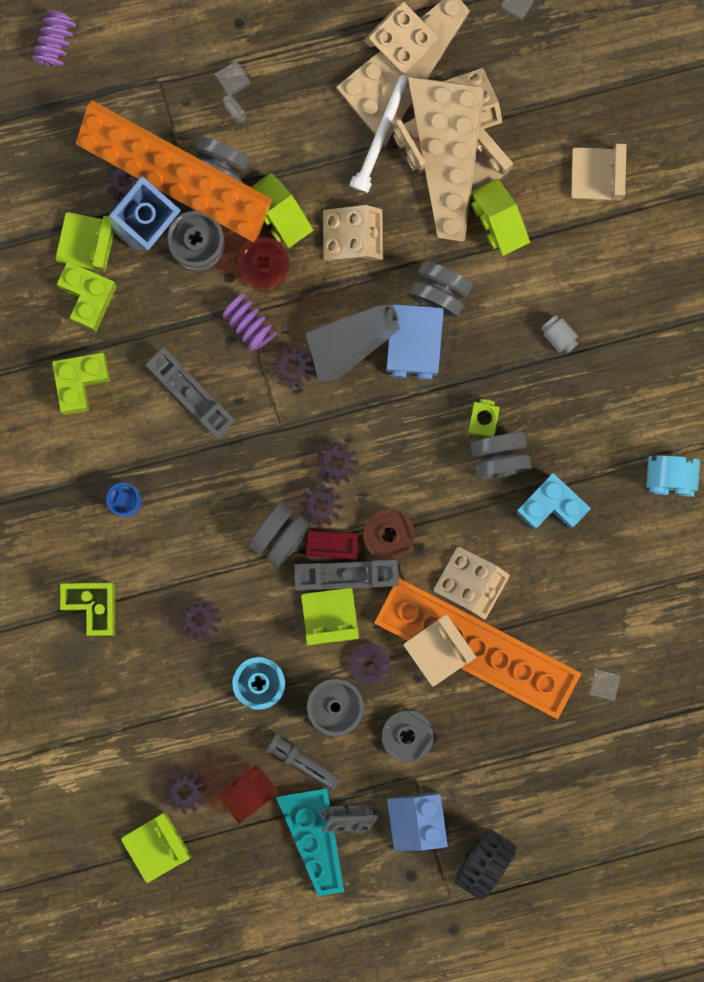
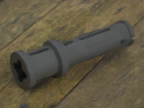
M277 733L265 752L267 754H274L283 760L286 766H291L292 764L333 791L341 777L301 753L298 745H291L280 738L281 734Z

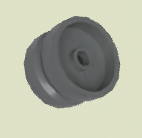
M199 137L195 146V152L200 156L196 158L242 182L236 173H246L251 162L247 155L227 144L207 137Z
M200 211L183 213L174 220L169 228L167 240L170 252L177 264L184 269L193 272L210 270L223 257L226 243L222 227L218 222ZM195 239H200L202 241V243L197 242L195 246L192 242Z
M423 261L417 273L422 281L412 283L408 296L425 307L444 308L443 315L458 318L464 306L458 298H468L473 283L446 267L429 261Z
M525 432L504 434L471 442L472 457H489L488 460L478 462L474 466L476 478H502L532 469L530 455L525 453L513 454V452L527 447Z
M281 502L274 509L249 544V547L258 554L264 553L271 544L274 545L267 555V561L276 568H279L285 559L291 556L311 525L301 515L297 516L289 526L286 525L292 516L293 510L284 502Z
M340 679L325 680L317 685L309 695L307 703L308 717L313 726L323 734L331 736L345 735L355 729L361 721L364 711L363 698L357 688L348 681ZM334 702L339 703L341 706L340 711L336 713L330 708Z

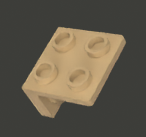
M402 2L363 41L370 48L376 46L402 74H405L438 40V36L405 2Z
M483 68L443 81L485 87L480 125L483 129L503 123L499 101Z
M416 117L405 124L402 123L401 119L396 120L393 137L400 149L404 147L407 151L406 160L412 170L417 169L419 174L426 172Z
M481 125L479 128L471 191L496 179L500 180L513 167L512 161Z
M616 144L614 149L574 148L572 151L571 198L622 201L625 196L627 144Z
M361 205L323 211L324 260L333 261L360 257L373 261L383 260L382 209Z
M457 547L437 582L434 592L486 620L510 575L498 566L461 547Z
M447 614L404 644V647L431 686L437 685L476 658Z

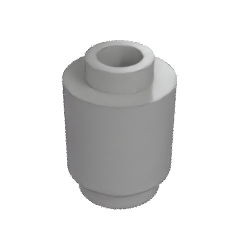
M557 315L541 328L545 333V338L559 353L565 351L568 354L578 345L576 339L579 336L563 318L560 319Z

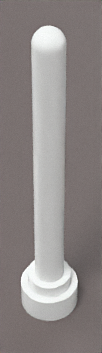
M402 75L397 81L360 173L357 172L356 177H352L349 186L364 193L369 192L372 185L369 176L408 84L407 76Z

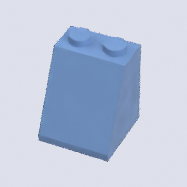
M141 176L108 217L113 233L130 248L149 250L181 210Z
M393 305L398 314L400 330L389 338L387 373H392L391 377L407 378V374L417 375V379L432 380L433 376H438L444 308Z
M439 792L387 799L394 851H423L448 847Z

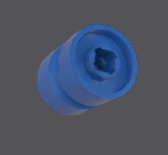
M129 483L115 484L109 489L106 497L108 508L121 518L133 517L142 508L141 494Z

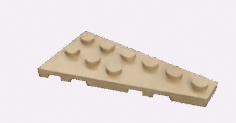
M442 0L420 18L438 36V40L407 73L402 74L381 52H378L336 87L337 91L374 135H376L399 77L405 75L407 78H429L432 70L470 12L461 0ZM409 80L383 142L384 147L394 132L395 121L398 119L402 120L413 103Z
M408 77L422 155L425 160V171L437 236L443 239L465 241L485 87Z

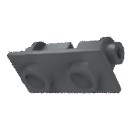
M367 805L348 806V814H346L344 806H327L326 809L321 811L322 819L326 820V824L321 831L334 834L345 831L363 833L371 829L378 815H373L372 808H368Z

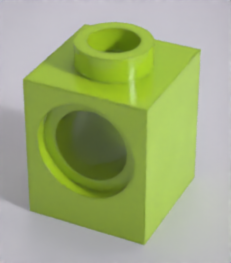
M480 399L479 403L474 402L467 435L481 438L494 437L500 407L494 406L495 402ZM487 412L491 416V422L488 425L480 424L477 420L479 413Z

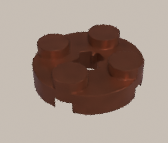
M391 509L381 510L373 514L365 525L364 543L368 551L380 560H398L404 557L413 546L415 538L414 526L411 520L399 511ZM391 528L390 531L394 529L397 534L393 537L394 541L388 543V540L384 541L382 539V535L385 534L384 529Z

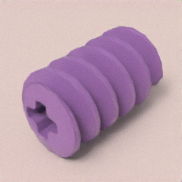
M47 10L46 12L50 17H46L43 20L47 27L40 29V33L43 36L37 39L41 46L34 48V52L37 55L32 56L31 59L34 62L49 67H55V65L63 66L64 63L58 59V56L67 55L61 47L70 46V43L64 40V38L73 37V34L67 28L76 27V24L64 13Z
M242 293L226 307L223 318H232L229 325L231 327L238 326L236 333L238 335L244 334L243 342L251 341L249 349L253 351L271 341L277 332L269 334L272 325H262L266 317L256 318L255 316L259 309L256 308L250 311L249 307L253 302L250 300L244 303L243 299L246 293Z

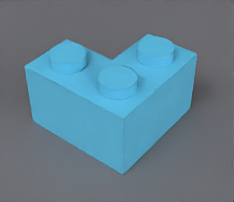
M552 473L516 513L534 530L551 512L571 529L591 508Z

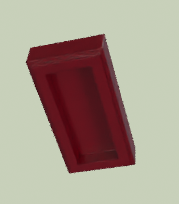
M307 530L305 556L357 560V533Z

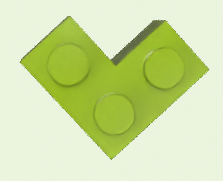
M272 172L251 187L273 199L264 222L267 225H272L273 228L270 232L278 243L283 241L290 248L314 231L292 194Z
M499 179L471 191L474 200L471 203V207L477 217L480 216L486 230L489 229L490 234L487 235V238L493 249L498 248L504 256L530 243L517 204Z
M67 261L57 286L61 290L79 297L70 319L77 325L97 332L117 286L114 281Z
M98 353L52 362L61 413L69 415L89 411L85 386L110 382L105 354Z
M60 584V610H86L87 636H115V584Z

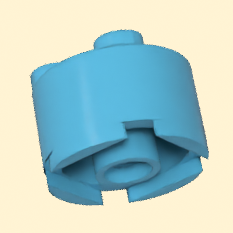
M648 456L646 488H650L649 492L657 495H669V491H675V494H679V496L694 497V492L698 491L700 460L693 458L692 463V461H686V457L657 456L656 460L655 457Z
M255 657L244 661L237 668L232 683L235 696L243 705L252 709H266L275 705L281 699L285 690L283 671L275 662L267 658ZM256 676H260L261 680H266V685H263L262 691L252 686V682L256 681Z

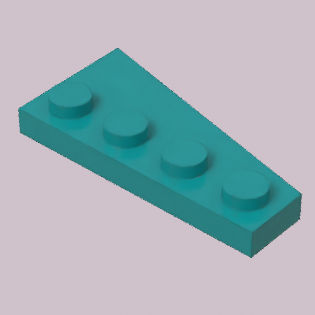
M327 788L276 797L318 896L344 892L335 834L321 831L326 824V820H323L321 817V811L330 806Z

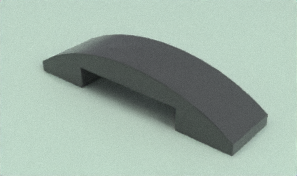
M164 347L145 364L216 438H219L236 421Z
M398 560L294 564L295 590L399 586Z

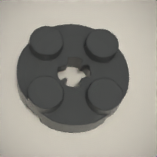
M401 711L393 714L384 724L382 742L385 750L392 758L401 762H413L423 758L430 751L433 744V730L430 722L422 714L415 711ZM411 729L415 733L412 735L415 736L413 742L407 741L405 744L401 741L403 736H400V733L403 730L407 732Z

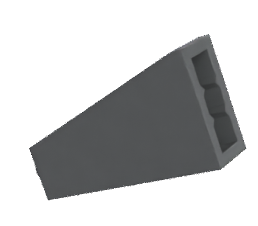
M379 305L306 333L319 382L338 380L400 330L398 314L393 305Z

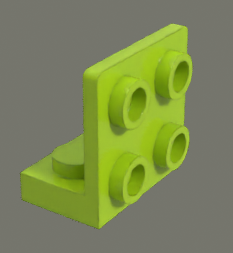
M67 212L57 250L56 262L66 264L68 261L82 268L106 272L114 236L109 217L103 216V219Z
M352 588L302 594L307 645L359 639Z
M166 812L121 839L146 883L151 882L192 857Z

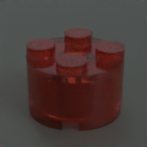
M257 237L254 242L249 240L241 248L238 257V269L242 280L251 289L262 293L276 290L282 286L290 271L289 257L285 247L273 238ZM259 261H269V268L265 269L263 267L259 269Z
M255 765L218 793V796L235 821L240 824L277 795L279 790L261 767L258 768Z

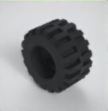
M491 828L486 830L459 869L455 877V884L480 901L484 900L489 896L516 854L517 846Z

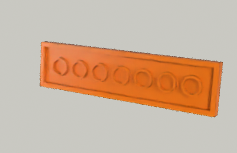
M93 100L88 104L76 145L138 179L143 176L156 189L190 208L200 211L248 240L254 242L258 238L273 199Z
M399 578V586H393L374 624L409 641L447 614L476 656L475 659L460 669L556 719L559 718L582 673Z

